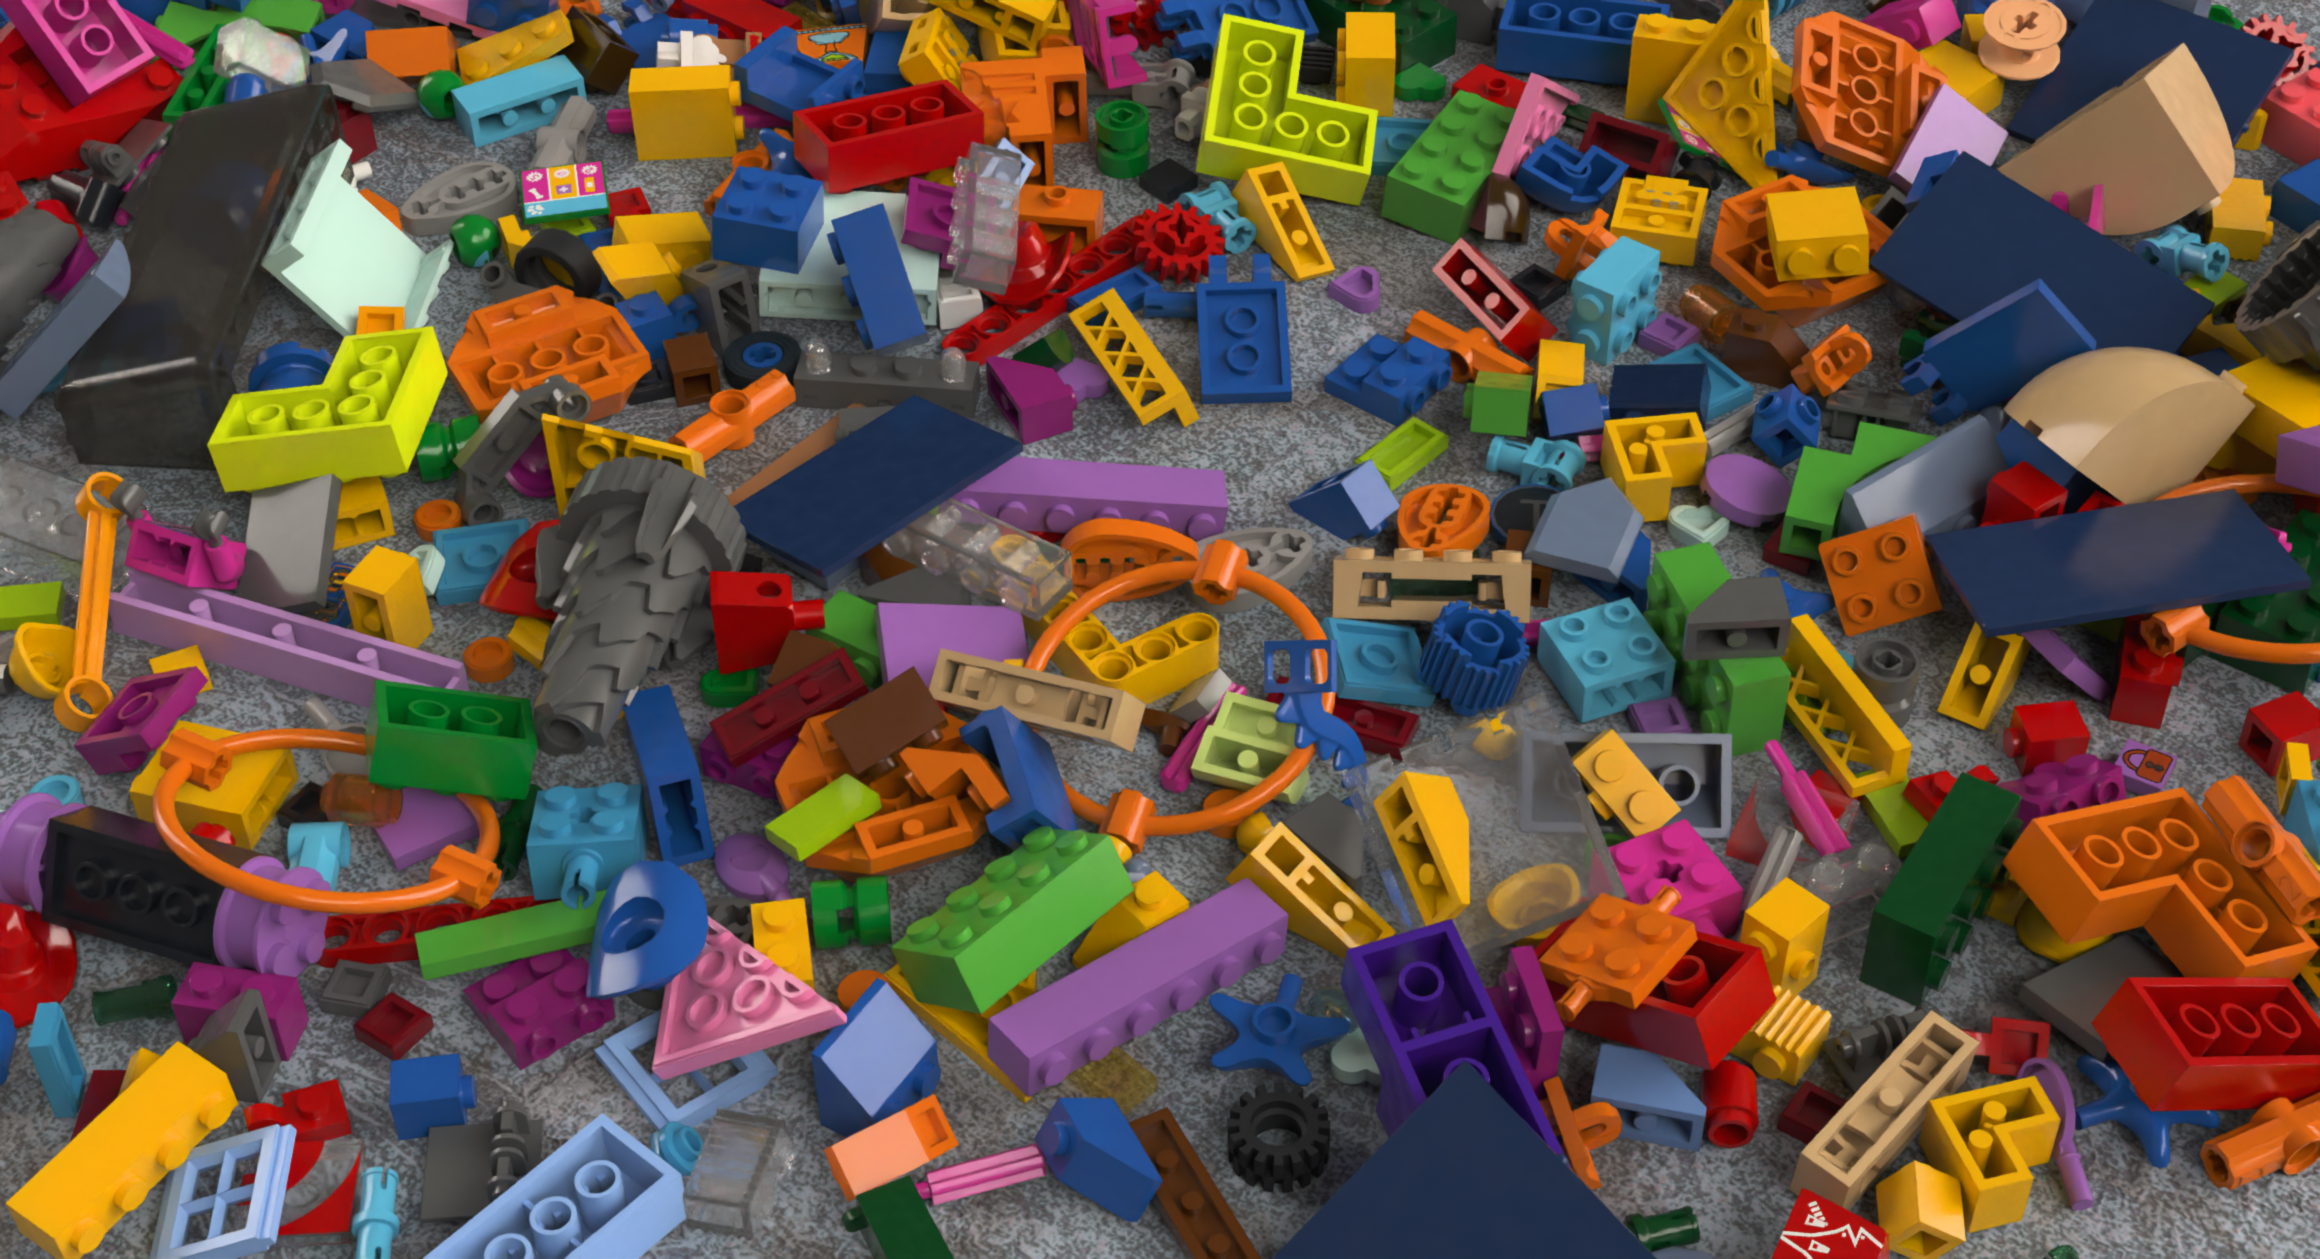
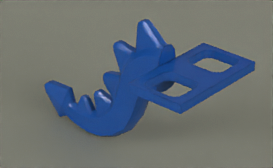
M1337 640L1264 641V693H1284L1285 696L1275 712L1276 721L1279 723H1295L1294 743L1296 748L1304 749L1315 742L1318 758L1323 761H1327L1334 753L1333 769L1335 771L1348 770V773L1341 780V786L1349 791V797L1341 802L1344 805L1352 806L1362 818L1366 813L1363 800L1368 778L1367 760L1363 746L1356 732L1345 721L1326 712L1322 705V693L1337 692ZM1314 649H1324L1327 652L1328 677L1323 684L1313 683L1310 677V655ZM1276 650H1287L1290 654V679L1286 684H1277L1273 678V655Z

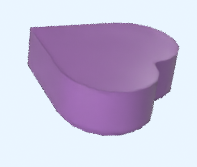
M1367 266L1353 268L1328 284V296L1354 312L1363 314L1374 312L1380 306V275L1375 269Z
M1074 358L1070 364L1057 372L1065 385L1070 384L1073 388L1077 403L1085 398H1101L1109 393L1111 389L1110 377L1101 365Z

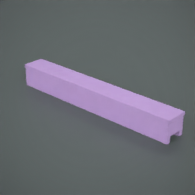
M131 568L127 572L130 582L120 593L110 591L108 610L113 623V631L176 651L198 645L203 659L370 708L375 680L470 691L464 663L212 589L188 587Z

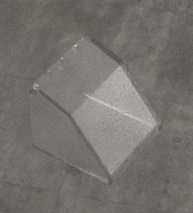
M1544 692L1495 710L1503 729L1494 733L1486 714L1448 729L1447 731L1454 746L1452 750L1445 752L1438 734H1435L1399 749L1406 766L1402 770L1396 771L1392 758L1388 753L1340 774L1404 933L1425 927V923L1373 805V801L1404 771L1450 777L1469 819L1470 905L1452 921L1471 959L1580 916L1601 893L1620 899L1628 897Z

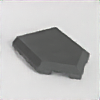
M370 59L318 62L309 65L307 69L308 77L312 80L310 89L313 96L325 100L330 96L344 102L352 101L351 108L364 113L419 108L417 91Z

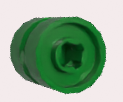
M1116 100L1103 104L1097 109L1095 114L1097 167L1104 175L1112 178L1128 179L1137 177L1146 171L1150 165L1148 110L1142 104L1130 100Z
M477 414L452 418L448 426H443L439 421L427 423L416 450L423 483L446 480L450 478L453 471L459 472V467L453 462V459L479 429L480 425Z
M887 875L857 877L853 886H846L842 879L811 882L812 917L816 950L846 948L851 939H857L861 946L892 944ZM853 907L854 918L840 917L839 910Z

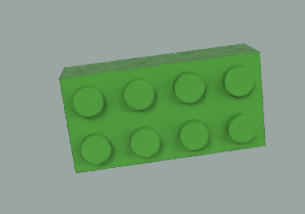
M1459 90L1388 173L1381 216L1452 245L1460 237L1463 238L1471 229V222L1516 109L1496 104L1475 93Z
M1706 542L1654 553L1652 575L1647 577L1648 608L1642 615L1676 660L1674 675L1680 684L1683 700L1687 706H1693L1700 718L1702 732L1732 734V757L1764 750V745L1769 740H1777L1780 744L1791 673L1781 656L1683 661L1682 648L1687 616L1728 579H1732L1711 543Z
M1050 826L1037 828L1029 832L1023 838V844L1010 855L1000 857L989 863L984 869L985 874L970 886H965L952 892L946 898V904L937 912L912 923L906 930L907 935L890 948L917 1001L982 1014L1134 891L1132 882L1110 836L1087 833L1083 830L1052 829Z

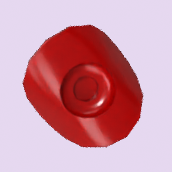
M1019 221L1009 225L1004 229L1003 237L1000 240V249H997L992 269L984 268L982 277L973 276L979 290L998 304L1026 305L1048 294L1065 271L1071 254L1075 232L1069 231L1056 240L1047 242L1035 221Z
M560 519L540 521L513 542L479 597L480 605L495 612L547 619L552 624L555 622L558 613L553 612V608L544 610L536 604L537 583L535 567L537 538L540 531L558 525Z
M0 903V1009L11 1015L14 1020V1027L19 1029L34 1023L38 1003L58 1002L60 1005L72 989L78 966L76 940L72 929L41 921V914L36 911H26L18 905Z

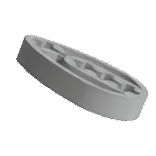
M488 161L465 163L443 172L417 189L402 205L401 214L405 231L413 236L449 234V228L452 224L466 214H480L495 222L498 220L497 218L510 214L518 204L519 194L516 178L508 167Z
M1277 527L1248 528L1228 531L1196 542L1199 547L1200 561L1206 544H1212L1216 539L1233 541L1237 547L1247 551L1249 562L1246 569L1277 582L1287 590L1301 579L1313 562V540L1308 533L1299 529ZM1193 580L1182 584L1185 594L1193 603L1213 612L1238 613L1268 602L1265 598L1239 587L1234 601H1228L1224 606L1210 604L1201 596L1194 594Z

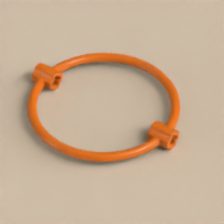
M2263 473L2231 475L2202 480L2171 490L2152 501L2235 489L2238 494L2270 492L2306 495L2320 498V495L2275 482V474ZM2201 605L2140 614L2144 617L2141 620L2140 635L2147 642L2149 650L2162 658L2190 644L2206 651L2249 661L2279 664L2320 663V642L2300 644L2270 643L2232 637L2209 630L2210 617L2206 615Z
M1216 539L1214 543L1206 544L1200 561H1173L1141 567L1111 578L1083 594L1062 611L1042 633L1033 647L1024 668L1044 672L1050 657L1066 635L1082 619L1109 601L1146 586L1180 580H1193L1194 594L1215 605L1224 606L1226 602L1234 601L1239 587L1265 598L1285 613L1300 630L1305 640H1327L1313 614L1293 593L1277 582L1246 569L1249 562L1247 551L1237 547L1233 541ZM1314 649L1311 655L1315 668L1316 684H1323L1328 677L1327 652L1324 649ZM1336 692L1322 693L1323 708L1330 714L1334 710ZM1315 742L1304 749H1298L1295 746L1285 761L1271 775L1242 795L1205 810L1179 815L1155 816L1157 808L1153 800L1146 798L1139 791L1122 788L1121 792L1112 793L1109 804L1106 807L1080 794L1063 779L1062 781L1073 814L1100 826L1097 834H1108L1124 842L1130 848L1132 855L1141 854L1147 836H1176L1197 833L1231 823L1252 813L1284 791L1302 773L1317 750Z
M181 728L171 734L167 745L161 751L160 766L166 768V771L158 781L152 801L153 818L159 834L176 856L193 870L217 884L245 896L289 908L334 914H375L404 911L430 905L449 897L480 910L490 903L493 893L499 886L502 870L497 869L496 864L493 862L498 854L501 842L500 825L494 809L483 795L467 793L455 795L465 804L477 822L479 842L474 854L450 844L440 851L436 862L430 869L429 881L427 883L380 892L315 890L255 876L218 859L204 850L184 831L178 821L174 807L175 797L183 783L187 781L210 792L222 785L224 777L231 770L233 756L263 750L299 748L340 751L366 756L365 735L326 729L281 728L240 733L212 741L185 728Z

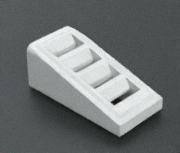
M945 268L939 269L937 318L940 329L959 328L983 312V302L973 275L958 274Z

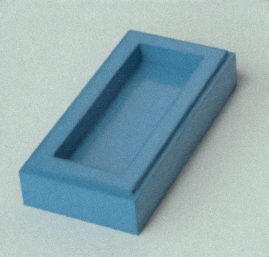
M58 1002L38 1003L28 1050L55 1118L76 1117L87 1072L62 1007Z

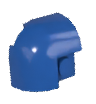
M1551 135L1543 146L1538 145L1522 164L1515 182L1521 186L1525 194L1548 208L1567 214L1587 212L1600 204L1626 173L1629 165L1595 145H1592L1584 155Z

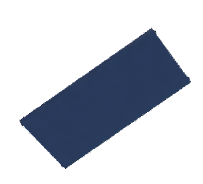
M1963 151L1956 157L1953 164L1869 261V269L1956 324L2040 278L2097 341L2096 350L2111 347H2142L2176 354L2206 316L2212 313L2215 305L2211 300L1966 151Z
M2235 489L1924 535L1925 547L1987 638L2309 589L2311 587L2310 577Z

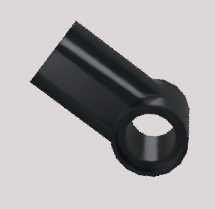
M67 169L62 173L52 174L46 187L50 191L51 199L63 202L69 210L73 211V215L106 230L109 229L126 193L92 176L88 178Z

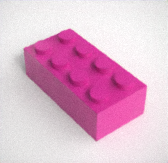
M0 0L1 8L73 107L80 105L144 68L155 57L153 51L116 0Z

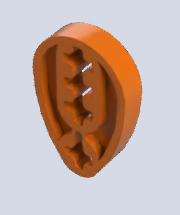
M1431 484L1416 488L1402 498L1401 507L1398 508V548L1423 549V557L1443 558V550L1445 549L1474 551L1482 543L1490 529L1489 500L1481 492L1463 485ZM1444 511H1447L1446 521H1443Z
M1113 518L1093 519L1075 526L1064 536L1059 548V573L1061 579L1074 594L1081 597L1099 584L1120 574L1149 565L1173 562V557H1182V561H1199V547L1193 539L1170 528L1149 522ZM1109 558L1110 562L1100 563V559ZM1124 558H1134V562H1124ZM1076 559H1086V563H1076ZM1189 580L1163 582L1146 586L1121 595L1109 602L1150 597L1172 590Z

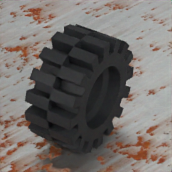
M1274 1083V1092L1268 1093L1265 1084L1255 1087V1098L1246 1091L1240 1096V1106L1235 1103L1230 1109V1119L1228 1118L1229 1162H1233V1171L1238 1177L1245 1173V1183L1254 1187L1259 1180H1262L1263 1191L1272 1193L1274 1184H1282L1283 1193L1293 1192V1181L1297 1180L1303 1189L1311 1184V1174L1319 1178L1324 1172V1164H1328L1330 1120H1328V1111L1325 1105L1319 1107V1098L1313 1093L1303 1099L1302 1087L1294 1085L1291 1093L1284 1092V1083ZM1285 1129L1297 1134L1300 1140L1287 1146H1272L1263 1143L1257 1136L1267 1130Z

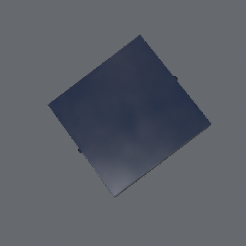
M2094 0L2060 49V63L2052 73L2040 78L2006 130L2009 133L2008 135L2033 144L2036 142V139L2111 88L2120 87L2123 85V82L2135 75L2136 72L2184 42L2217 100L2234 148L2242 134L2249 130V123L2294 57V49L2158 0Z
M1464 1060L1272 1259L1657 1258L1568 1166L1569 1160L1567 1156L1562 1153L1556 1154L1469 1062Z

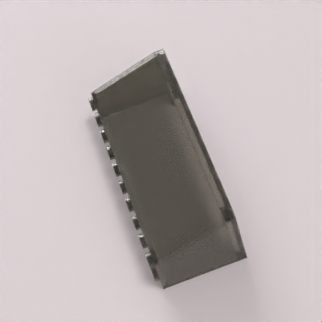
M310 83L183 113L181 119L176 121L174 134L169 146L162 151L160 166L156 174L151 176L146 197L143 203L138 205L133 226L123 239L131 271L128 293L118 307L69 360L68 370L62 384L58 385L54 392V407L57 412L61 413L66 427L67 441L70 445H73L79 464L217 471L207 444L232 395L238 394L231 373L271 276V273L261 263L310 159L339 138L346 143L333 91L329 84ZM349 157L341 177L351 185L355 175Z

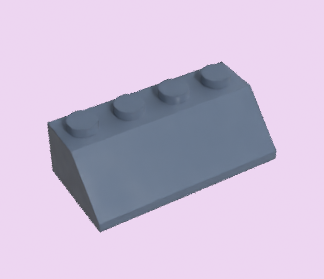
M1979 414L1844 491L1836 538L1894 521L1897 517L1916 512L1923 537L1924 535L1977 528L1984 514L1988 496L1986 489L1990 480L1997 473L2009 470V466L1987 419ZM1928 551L1929 556H1930V560H1931V562H1932V561H1934V558L1932 557V555H1931L1930 552Z
M1518 731V791L1521 835L1598 836L1606 833H1616L1630 837L1613 816L1605 821L1585 798L1591 793V790L1567 763L1570 758L1601 732ZM1616 732L1681 808V811L1662 827L1686 818L1701 838H1731L1732 734Z

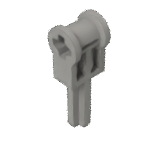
M1174 58L1164 63H1138L1147 73L1148 81L1108 90L1105 80L1097 72H1086L1087 95L1132 96L1134 102L1140 103L1143 106H1160L1168 111L1181 110V96L1185 92L1190 91L1196 75L1194 67L1184 59ZM1177 69L1176 76L1173 78V70ZM1175 92H1178L1177 100L1174 101Z

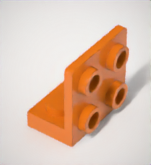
M1916 512L1897 517L1894 521L1822 542L1818 546L1844 632L1849 637L1942 610L1945 605L1928 550L1924 545V537Z

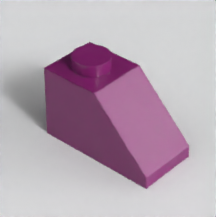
M997 356L986 358L988 394L1023 445L1073 430V411L1077 409V399L1071 385H1065L1054 369Z

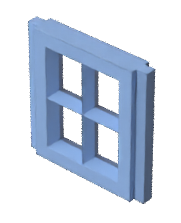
M661 1009L603 1041L604 1045L594 1049L596 1058L656 1131H660L664 1125L671 1121L694 1128L769 1085V1080L779 1075L777 1066L763 1050L730 1059L740 1073L716 1087L698 1069L689 1072V1074L705 1093L678 1108L660 1086L669 1079L662 1081L655 1073L650 1074L633 1053L657 1039Z
M275 1124L193 1148L181 1166L168 1172L149 1259H237L269 1250V1245L276 1244L297 1130L291 1124L282 1127ZM259 1156L255 1182L232 1189L237 1163ZM222 1167L217 1193L195 1200L200 1173ZM251 1200L246 1228L223 1235L229 1206ZM213 1211L207 1239L185 1245L191 1217Z

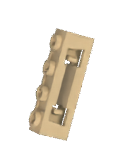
M1346 547L1345 555H1337L1333 560L1332 618L1435 621L1436 618H1439L1444 605L1448 606L1449 602L1456 604V601L1460 599L1463 602L1471 603L1469 609H1473L1474 606L1478 607L1480 611L1488 609L1490 614L1495 613L1497 609L1509 610L1512 617L1517 616L1519 618V623H1530L1532 560L1522 559V552L1514 550L1492 551V559L1472 558L1473 551L1466 549L1443 550V558L1423 557V549L1396 548L1394 549V556H1374V548ZM1365 572L1392 573L1391 579L1472 581L1473 575H1501L1502 581L1479 579L1478 600H1504V604H1473V597L1394 595L1391 602L1361 601V596L1385 598V595H1387L1388 577L1364 578Z
M943 648L940 649L929 686V691L935 701L951 710L978 716L984 711L1003 706L1031 729L1133 753L1146 707L1145 702L1123 690Z
M1931 1010L1802 1150L1789 1190L1798 1196L1801 1188H1804L1850 1210L1922 1130L1929 1100L1953 1095L1966 1081L1980 1042Z

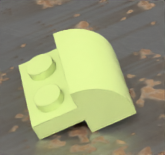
M1226 691L1214 725H1207L1191 766L1193 777L1198 780L1247 792L1271 775L1295 748V723H1279L1276 721L1275 712L1279 704ZM1310 762L1302 773L1273 800L1293 805L1299 801L1310 779L1308 771Z

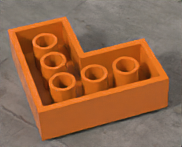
M2183 787L2034 818L2002 861V864L2017 881L2020 889L2029 896L2048 920L2052 929L2060 935L2067 945L2143 926L2156 941L2162 953L2174 963L2184 977L2290 978L2291 981L2296 978L2320 949L2300 925L2291 922L2252 870L2242 866L2234 859L2231 852V843Z

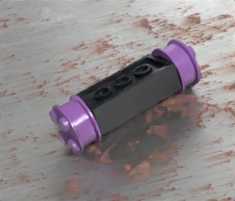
M41 792L31 793L20 798L7 811L0 813V902L18 906L30 904L37 913L41 914V921L190 965L193 962H200L245 970L255 969L261 974L265 972L297 977L309 963L317 962L323 954L322 950L325 949L326 944L324 931L328 913L300 910L268 903L217 884L179 859L167 846L159 834L155 823L82 803H70L63 806L54 796ZM187 833L204 850L240 870L279 883L331 891L330 884L315 869L301 866L286 870L278 859L269 855Z

